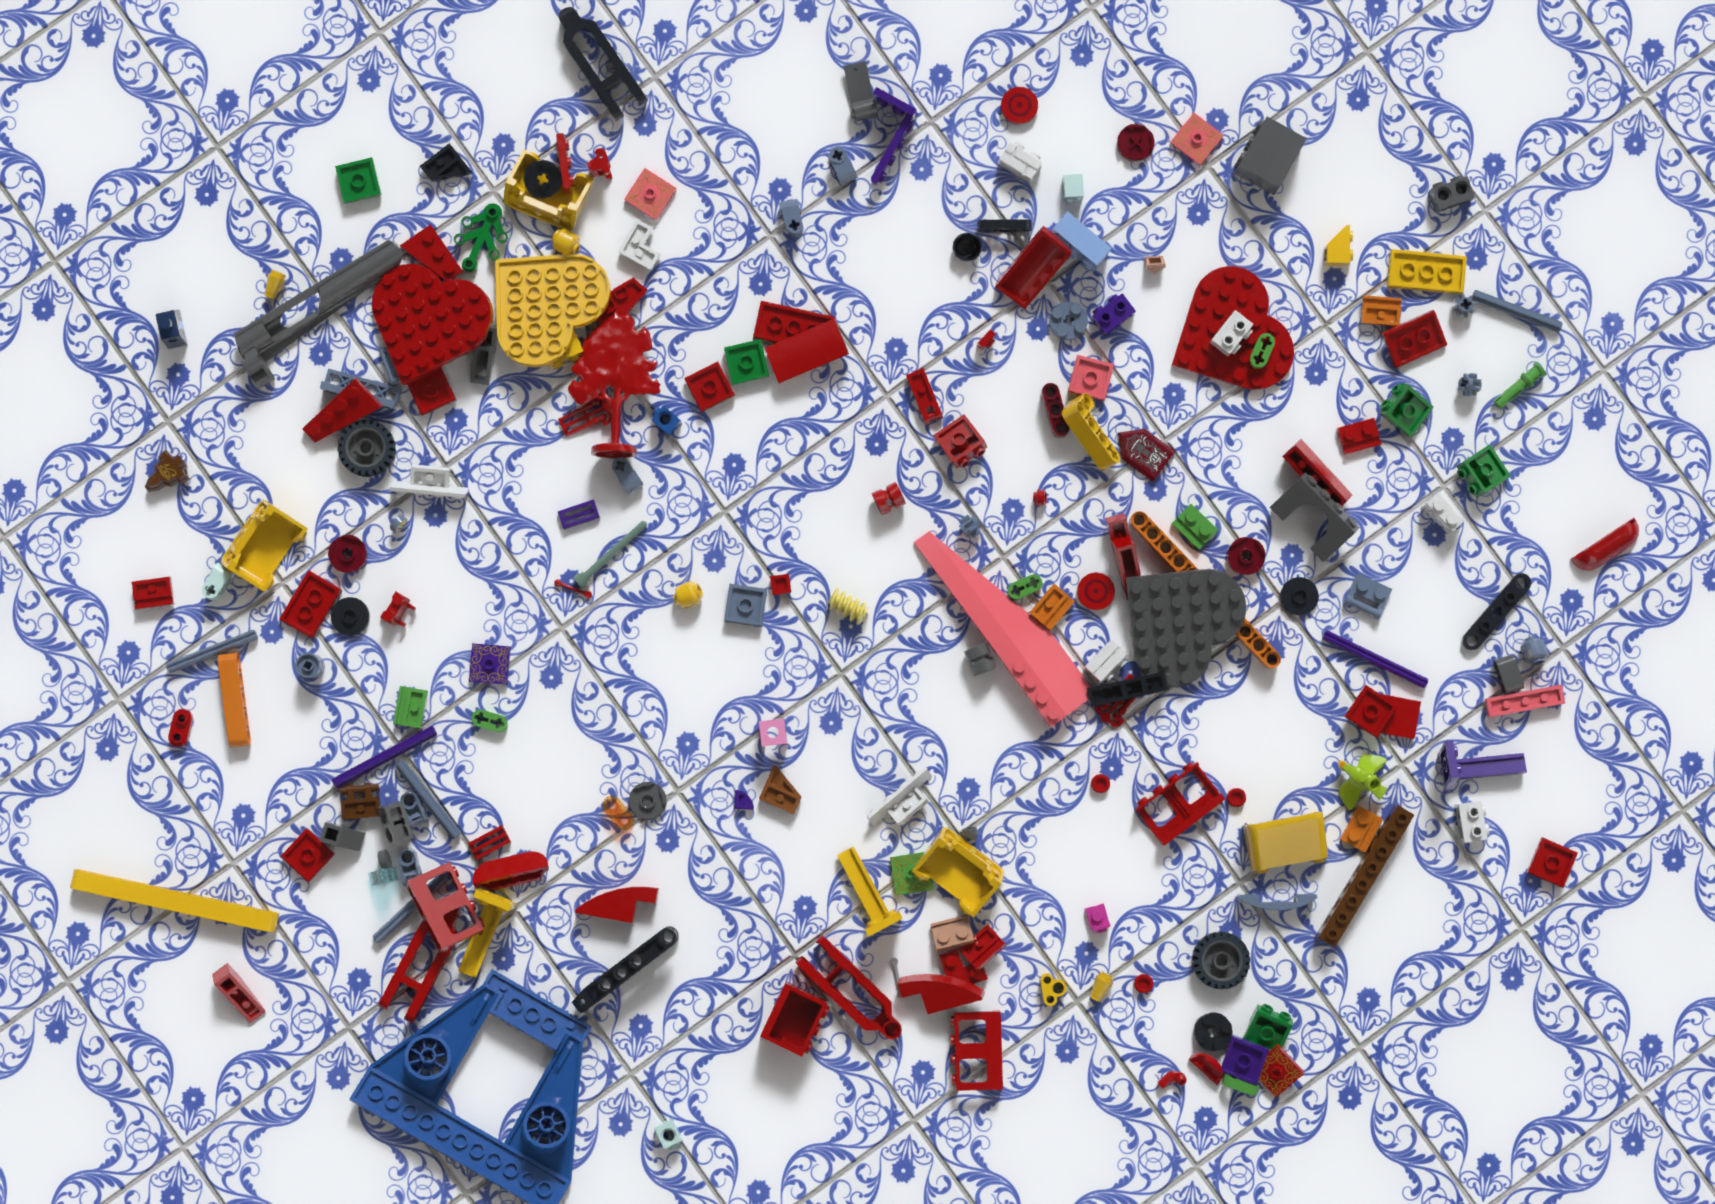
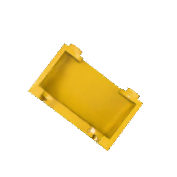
M523 149L505 182L504 203L514 210L558 228L573 230L593 185L594 178L586 173H578L573 179L574 187H571V194H563L561 183V187L556 194L544 199L536 198L527 191L523 178L526 168L534 161L540 159L536 153ZM545 174L537 177L540 180V184L548 182Z
M263 499L223 555L221 563L236 575L265 592L273 586L275 582L273 572L294 542H302L305 539L308 528Z
M1321 811L1312 812L1308 815L1303 814L1259 822V824L1243 825L1251 871H1256L1257 874L1267 873L1269 868L1312 860L1314 864L1322 863L1328 857L1324 817Z
M943 827L912 869L917 879L923 881L930 878L960 900L961 911L966 915H971L973 918L1002 884L1004 871L998 864L947 827Z

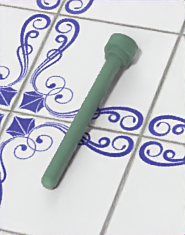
M641 521L585 572L582 571L580 574L577 573L573 579L584 589L588 585V581H590L589 578L647 527V522Z

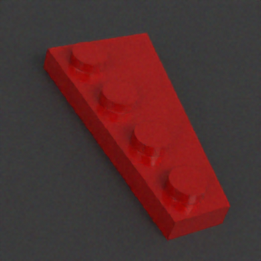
M355 378L309 421L302 430L316 443L381 408L383 405Z

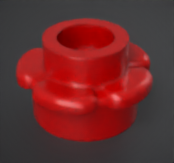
M1040 488L1037 489V492L1033 493V502L1038 507L1047 504L1046 490H1040Z

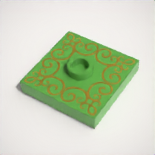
M924 852L890 857L896 895L934 890L932 879L929 878V880L921 881L912 872L913 867Z

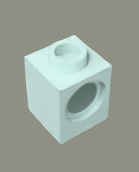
M1083 174L1063 175L1064 201H1068L1070 204L1079 203L1084 198Z
M673 1118L654 1127L664 1149L669 1147L672 1150L680 1146L679 1142L683 1138ZM667 1130L673 1131L674 1139L667 1140L664 1137V1132Z

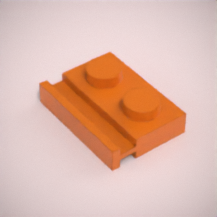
M1367 295L1362 297L1361 324L1394 327L1400 324L1402 298Z
M1053 584L1029 613L1047 627L1048 630H1051L1075 601L1056 584Z
M1357 805L1340 840L1366 853L1383 818Z

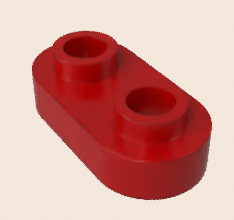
M187 709L177 710L172 718L168 740L175 747H182L189 740L194 718L193 714ZM181 715L185 716L184 722L179 720ZM176 734H180L181 736L179 741L175 740Z

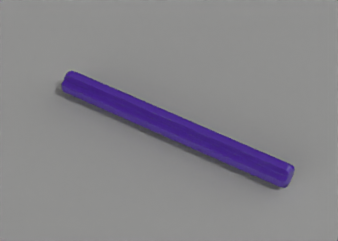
M1326 630L1322 636V640L1419 687L1425 688L1428 684V678L1337 634Z
M429 726L332 779L334 786L339 788L437 736V731L434 726Z

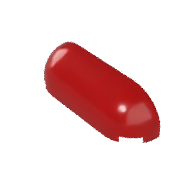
M1633 517L1572 557L1571 561L1582 570H1595L1630 548L1639 537V525L1636 519Z
M535 851L487 861L475 870L473 885L476 888L480 886L487 888V891H494L537 881L542 878V874L549 871V864L543 854Z

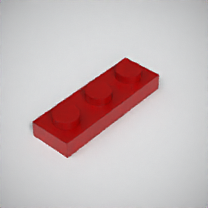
M564 133L556 134L563 194H571L574 180L573 175L569 176L568 170L572 169L571 157L567 158L566 151H569L568 139H564Z

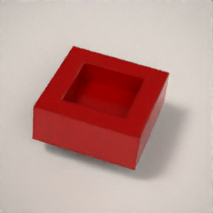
M990 329L977 343V347L982 351L985 347L989 349L995 343L994 338L996 334Z
M789 573L770 576L773 596L792 593Z

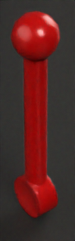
M559 579L554 581V585L557 587L562 586L584 595L588 599L592 597L590 591L585 592L562 583Z

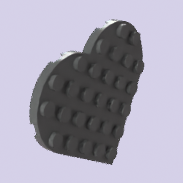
M1197 569L1126 577L1137 665L1144 675L1165 671L1168 685L1171 688L1186 686L1196 681L1209 665L1212 646L1232 638L1244 622L1246 615L1244 593L1240 585L1222 571L1216 569Z

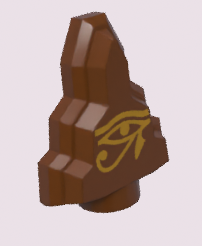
M164 450L159 456L158 463L154 466V473L146 482V490L149 493L159 491L165 486L173 487L178 483L184 484L190 480L184 470L188 467L185 461L178 454L173 457L167 450Z

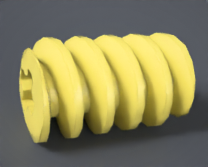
M837 587L827 605L830 604L829 610L832 611L836 607V614L843 611V618L850 615L849 621L852 622L857 618L856 625L861 624L869 607L866 609V602L859 605V598L852 601L853 595L850 594L846 598V591L838 594L839 588Z

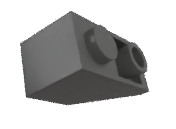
M325 822L319 841L361 851L366 833L331 822Z

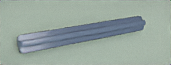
M1474 290L1471 300L1555 332H1559L1562 328L1563 323L1559 320L1478 290Z
M250 630L168 662L166 664L167 670L173 673L257 640L258 635L255 630Z
M405 760L399 761L395 767L452 839L460 836L461 831L407 762Z
M445 873L435 877L427 884L431 894L435 893L448 880ZM411 899L372 936L375 942L381 943L417 909L413 900Z

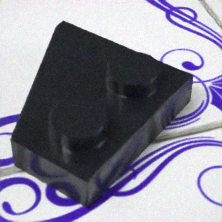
M450 143L420 165V168L431 182L467 176L473 173Z

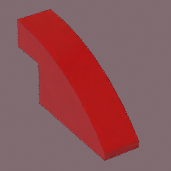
M1122 513L1106 517L1105 520L1126 600H1128L1126 577L1141 576L1135 543L1129 533L1127 518Z
M632 886L612 890L576 908L575 913L633 923L637 901L656 904L659 888Z
M917 974L900 977L897 983L902 998L921 994L927 1014L981 1001L985 995V991L972 983L938 974Z

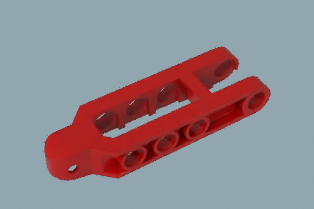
M460 908L444 915V920L452 934L458 933L455 923L460 915ZM423 920L378 1004L379 1007L387 1011L392 998L397 994L402 983L417 990L404 1017V1020L411 1024L416 1020L455 946L448 947V950L442 954L438 951L422 984L406 976L408 967L416 958L415 954L418 948L425 941L424 937L428 929Z
M821 935L815 942L838 964L825 978L803 956L795 963L865 1031L879 1030L888 1039L898 1038L901 1035L902 1027L899 1021L892 1015V1001L825 936ZM843 970H846L858 984L866 989L882 1005V1011L875 1019H868L832 984Z

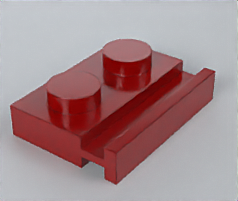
M1375 418L1337 428L1344 455L1382 444Z
M170 576L131 582L136 610L175 604Z
M987 924L974 936L975 943L964 945L959 950L979 971L1007 945Z

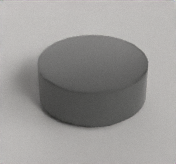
M386 849L378 851L377 857L381 868L384 870L391 868L392 861L389 852Z

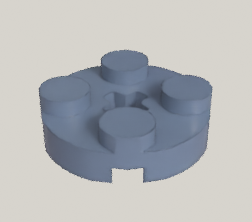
M1074 302L1058 304L1052 310L1049 318L1051 331L1063 340L1077 339L1085 331L1088 324L1085 310L1080 304ZM1066 316L1073 318L1074 321L1071 322V326L1063 322Z

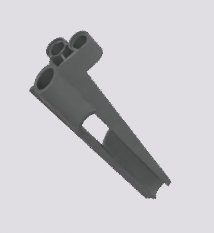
M391 240L385 241L234 333L237 348L243 359L241 363L259 389L275 379L266 364L268 360L380 281L391 269L400 265L403 252L396 242ZM318 292L319 308L317 311L291 327H283L280 320L283 313Z

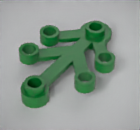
M495 203L488 204L484 208L483 213L472 217L465 216L461 220L463 227L467 229L471 228L473 224L485 220L481 228L465 234L458 233L454 236V242L458 246H462L465 242L477 238L469 257L462 261V268L467 273H474L477 270L478 263L476 259L484 241L489 250V258L493 261L500 258V252L496 249L489 231L492 224L497 232V241L501 244L508 241V235L504 232L500 222L502 209ZM490 210H496V214L493 216L489 215ZM466 219L471 220L469 225L464 224ZM501 234L506 236L504 240H499ZM457 237H463L462 242L458 243L456 241ZM494 251L498 253V256L495 258L491 257V253ZM468 261L473 263L471 267H466Z

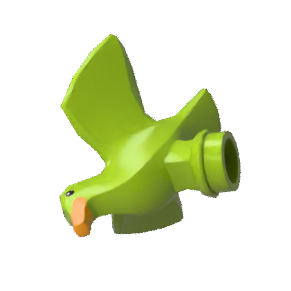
M1363 754L1359 759L1357 767L1342 760L1338 762L1339 769L1349 775L1348 780L1342 783L1338 789L1343 803L1349 810L1355 808L1360 793L1363 790L1371 791L1379 800L1384 796L1388 788L1381 785V780L1374 773L1385 765L1386 758L1373 754Z

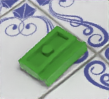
M1192 504L1171 523L1198 550L1218 531Z
M400 686L393 724L422 729L428 691Z

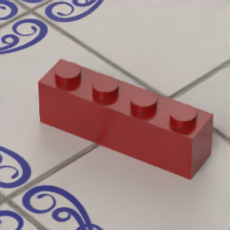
M1302 439L1282 456L1300 477L1305 473L1314 477L1317 485L1321 489H1325L1335 503L1343 506L1353 496Z

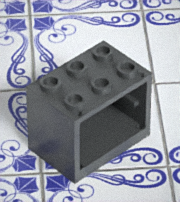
M1267 116L1264 121H1259L1252 134L1255 137L1251 136L1243 151L1246 153H1241L1234 167L1237 169L1234 174L1275 195L1307 138Z

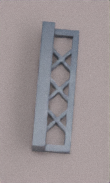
M329 368L325 381H321L320 389L322 391L336 395L347 386L346 383L355 378L360 382L367 383L364 385L365 387L375 385L379 392L373 396L383 405L382 407L395 411L397 410L402 388ZM331 375H338L342 383L338 385L329 383ZM388 390L397 391L394 401L386 399L383 393Z

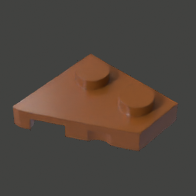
M774 765L759 799L794 814L802 796L779 768Z

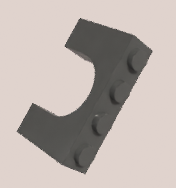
M1305 473L1269 508L1282 521L1301 505L1311 504L1321 508L1328 518V529L1310 549L1324 562L1352 537L1360 527L1353 517H1349L1344 512L1343 507L1339 503H1335L1330 498V494L1325 489H1321L1317 485L1314 477Z

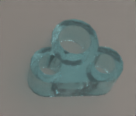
M396 867L368 873L371 886L399 880Z

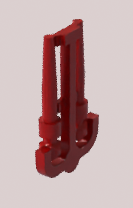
M594 398L591 403H586L584 406L558 420L563 432L568 437L593 425L596 426L601 421L603 426L609 425L611 423V409L608 402L604 400L600 402L599 399ZM601 404L600 408H597L589 413L586 412V410L589 411L593 409L594 406H599ZM601 411H605L608 414V417L606 414H601L598 418L595 417L591 421L589 417ZM583 413V416L564 424L563 420ZM586 420L587 423L568 432V427Z
M1129 673L1124 680L1132 679L1134 677ZM1136 697L1128 699L1127 702L1123 700L1115 702L1107 713L1101 712L1098 706H1094V710L1100 715L1102 722H1108L1113 727H1119L1125 722L1121 715L1127 712L1126 710ZM1111 703L1100 705V709L1106 710ZM1121 703L1123 706H1121V707L1117 710V711H1118L1117 714H1114V715H1113V720H1114V721H1119V722H1118V723H1114V722L1110 719V718H1111L1110 715H1111V713L1117 708V706Z

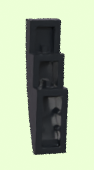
M1165 671L1087 688L1091 707L1170 690Z

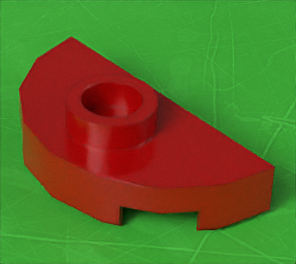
M1195 1053L1190 1056L1188 1060L1216 1085L1220 1083L1223 1078V1070L1216 1059L1204 1053Z

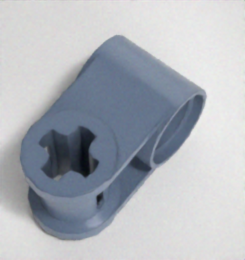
M841 147L832 148L828 159L839 185L841 186L858 178L845 150ZM834 153H837V155H841L839 161L837 158L833 159Z
M793 199L779 203L788 234L794 238L800 237L803 234L804 227L798 200ZM793 224H796L797 230H793Z
M618 457L613 461L612 469L628 495L644 485L636 471L633 470L625 458ZM618 462L626 463L624 471L616 470Z
M413 791L404 793L400 801L403 802L411 830L424 822L429 823L428 814L419 796ZM407 795L414 797L415 801L412 806L407 805L405 802Z
M412 848L402 850L398 855L402 884L405 887L407 881L421 875L422 870L417 852ZM405 852L412 854L411 862H406L403 859Z

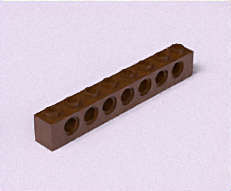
M1393 805L1315 937L1332 947H1336L1413 819V813L1399 805Z

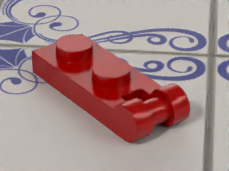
M924 368L907 374L906 378L925 425L930 424L932 420L942 419V412ZM933 407L934 412L928 414L926 409Z

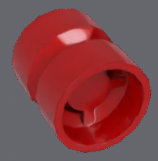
M896 482L887 485L886 490L879 489L871 493L881 515L891 512L892 507L897 509L906 504Z

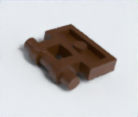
M369 782L365 783V785L354 786V784H348L347 787H340L341 795L348 794V800L341 801L342 820L378 817L377 807L381 806L380 797L372 798V792L380 791L379 784ZM355 793H365V798L355 799Z

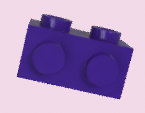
M1123 293L1119 296L1117 294L1113 295L1107 300L1108 304L1102 307L1100 305L1092 311L1094 315H1092L1091 320L1104 337L1136 313V310Z

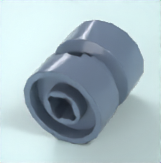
M304 653L297 658L295 668L302 677L315 679L323 674L325 663L319 655Z

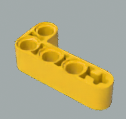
M1084 393L1071 400L1065 406L1062 416L1096 466L1104 471L1119 463L1120 455L1090 413L1094 407L1092 397L1088 393Z

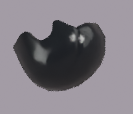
M961 233L954 239L952 250L954 255L961 261H973L981 254L982 244L975 234Z

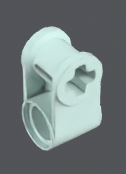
M216 563L202 587L203 596L212 601L219 600L232 582L235 573L222 564ZM214 589L216 592L212 594L209 590Z

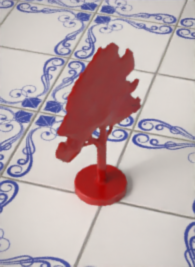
M615 312L607 321L597 326L588 335L587 339H584L582 357H579L578 361L571 368L572 373L581 379V382L572 380L568 386V393L575 402L585 405L593 401L594 398L607 401L611 409V443L596 444L591 447V455L600 458L636 457L637 448L635 446L620 444L621 405L632 394L634 396L656 395L661 392L659 388L661 384L657 379L653 380L648 373L654 371L658 363L655 360L648 361L643 356L644 352L652 349L650 332L645 327L637 332L634 327L635 321L629 314L620 316ZM612 387L614 389V399H611L606 394V388Z

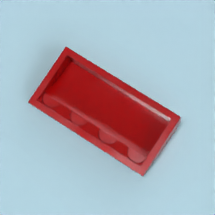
M1042 226L996 281L995 287L1023 309H1026L1073 252L1045 226Z
M835 318L765 347L778 383L850 354Z

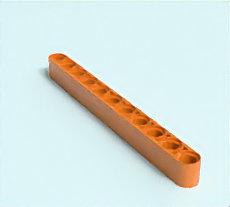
M1142 511L1132 514L1129 519L1130 526L1174 572L1198 569L1147 514ZM1135 516L1143 518L1144 522L1142 525L1139 526L1134 523ZM1154 530L1157 534L1156 539L1148 538L1147 531ZM1161 544L1169 545V553H1163L1160 550ZM1175 557H1179L1183 560L1182 567H1176L1174 565L1173 561ZM1245 618L1241 627L1248 628L1249 635L1243 637L1239 629L1234 636L1265 668H1276L1281 663V656ZM1255 641L1262 643L1261 651L1254 649L1253 644ZM1270 654L1276 659L1274 665L1267 663L1266 659Z

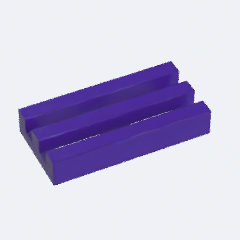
M594 499L557 511L564 530L600 518ZM592 505L591 509L563 517V514ZM592 512H594L595 514L593 516L569 524L565 523L566 521L584 516Z

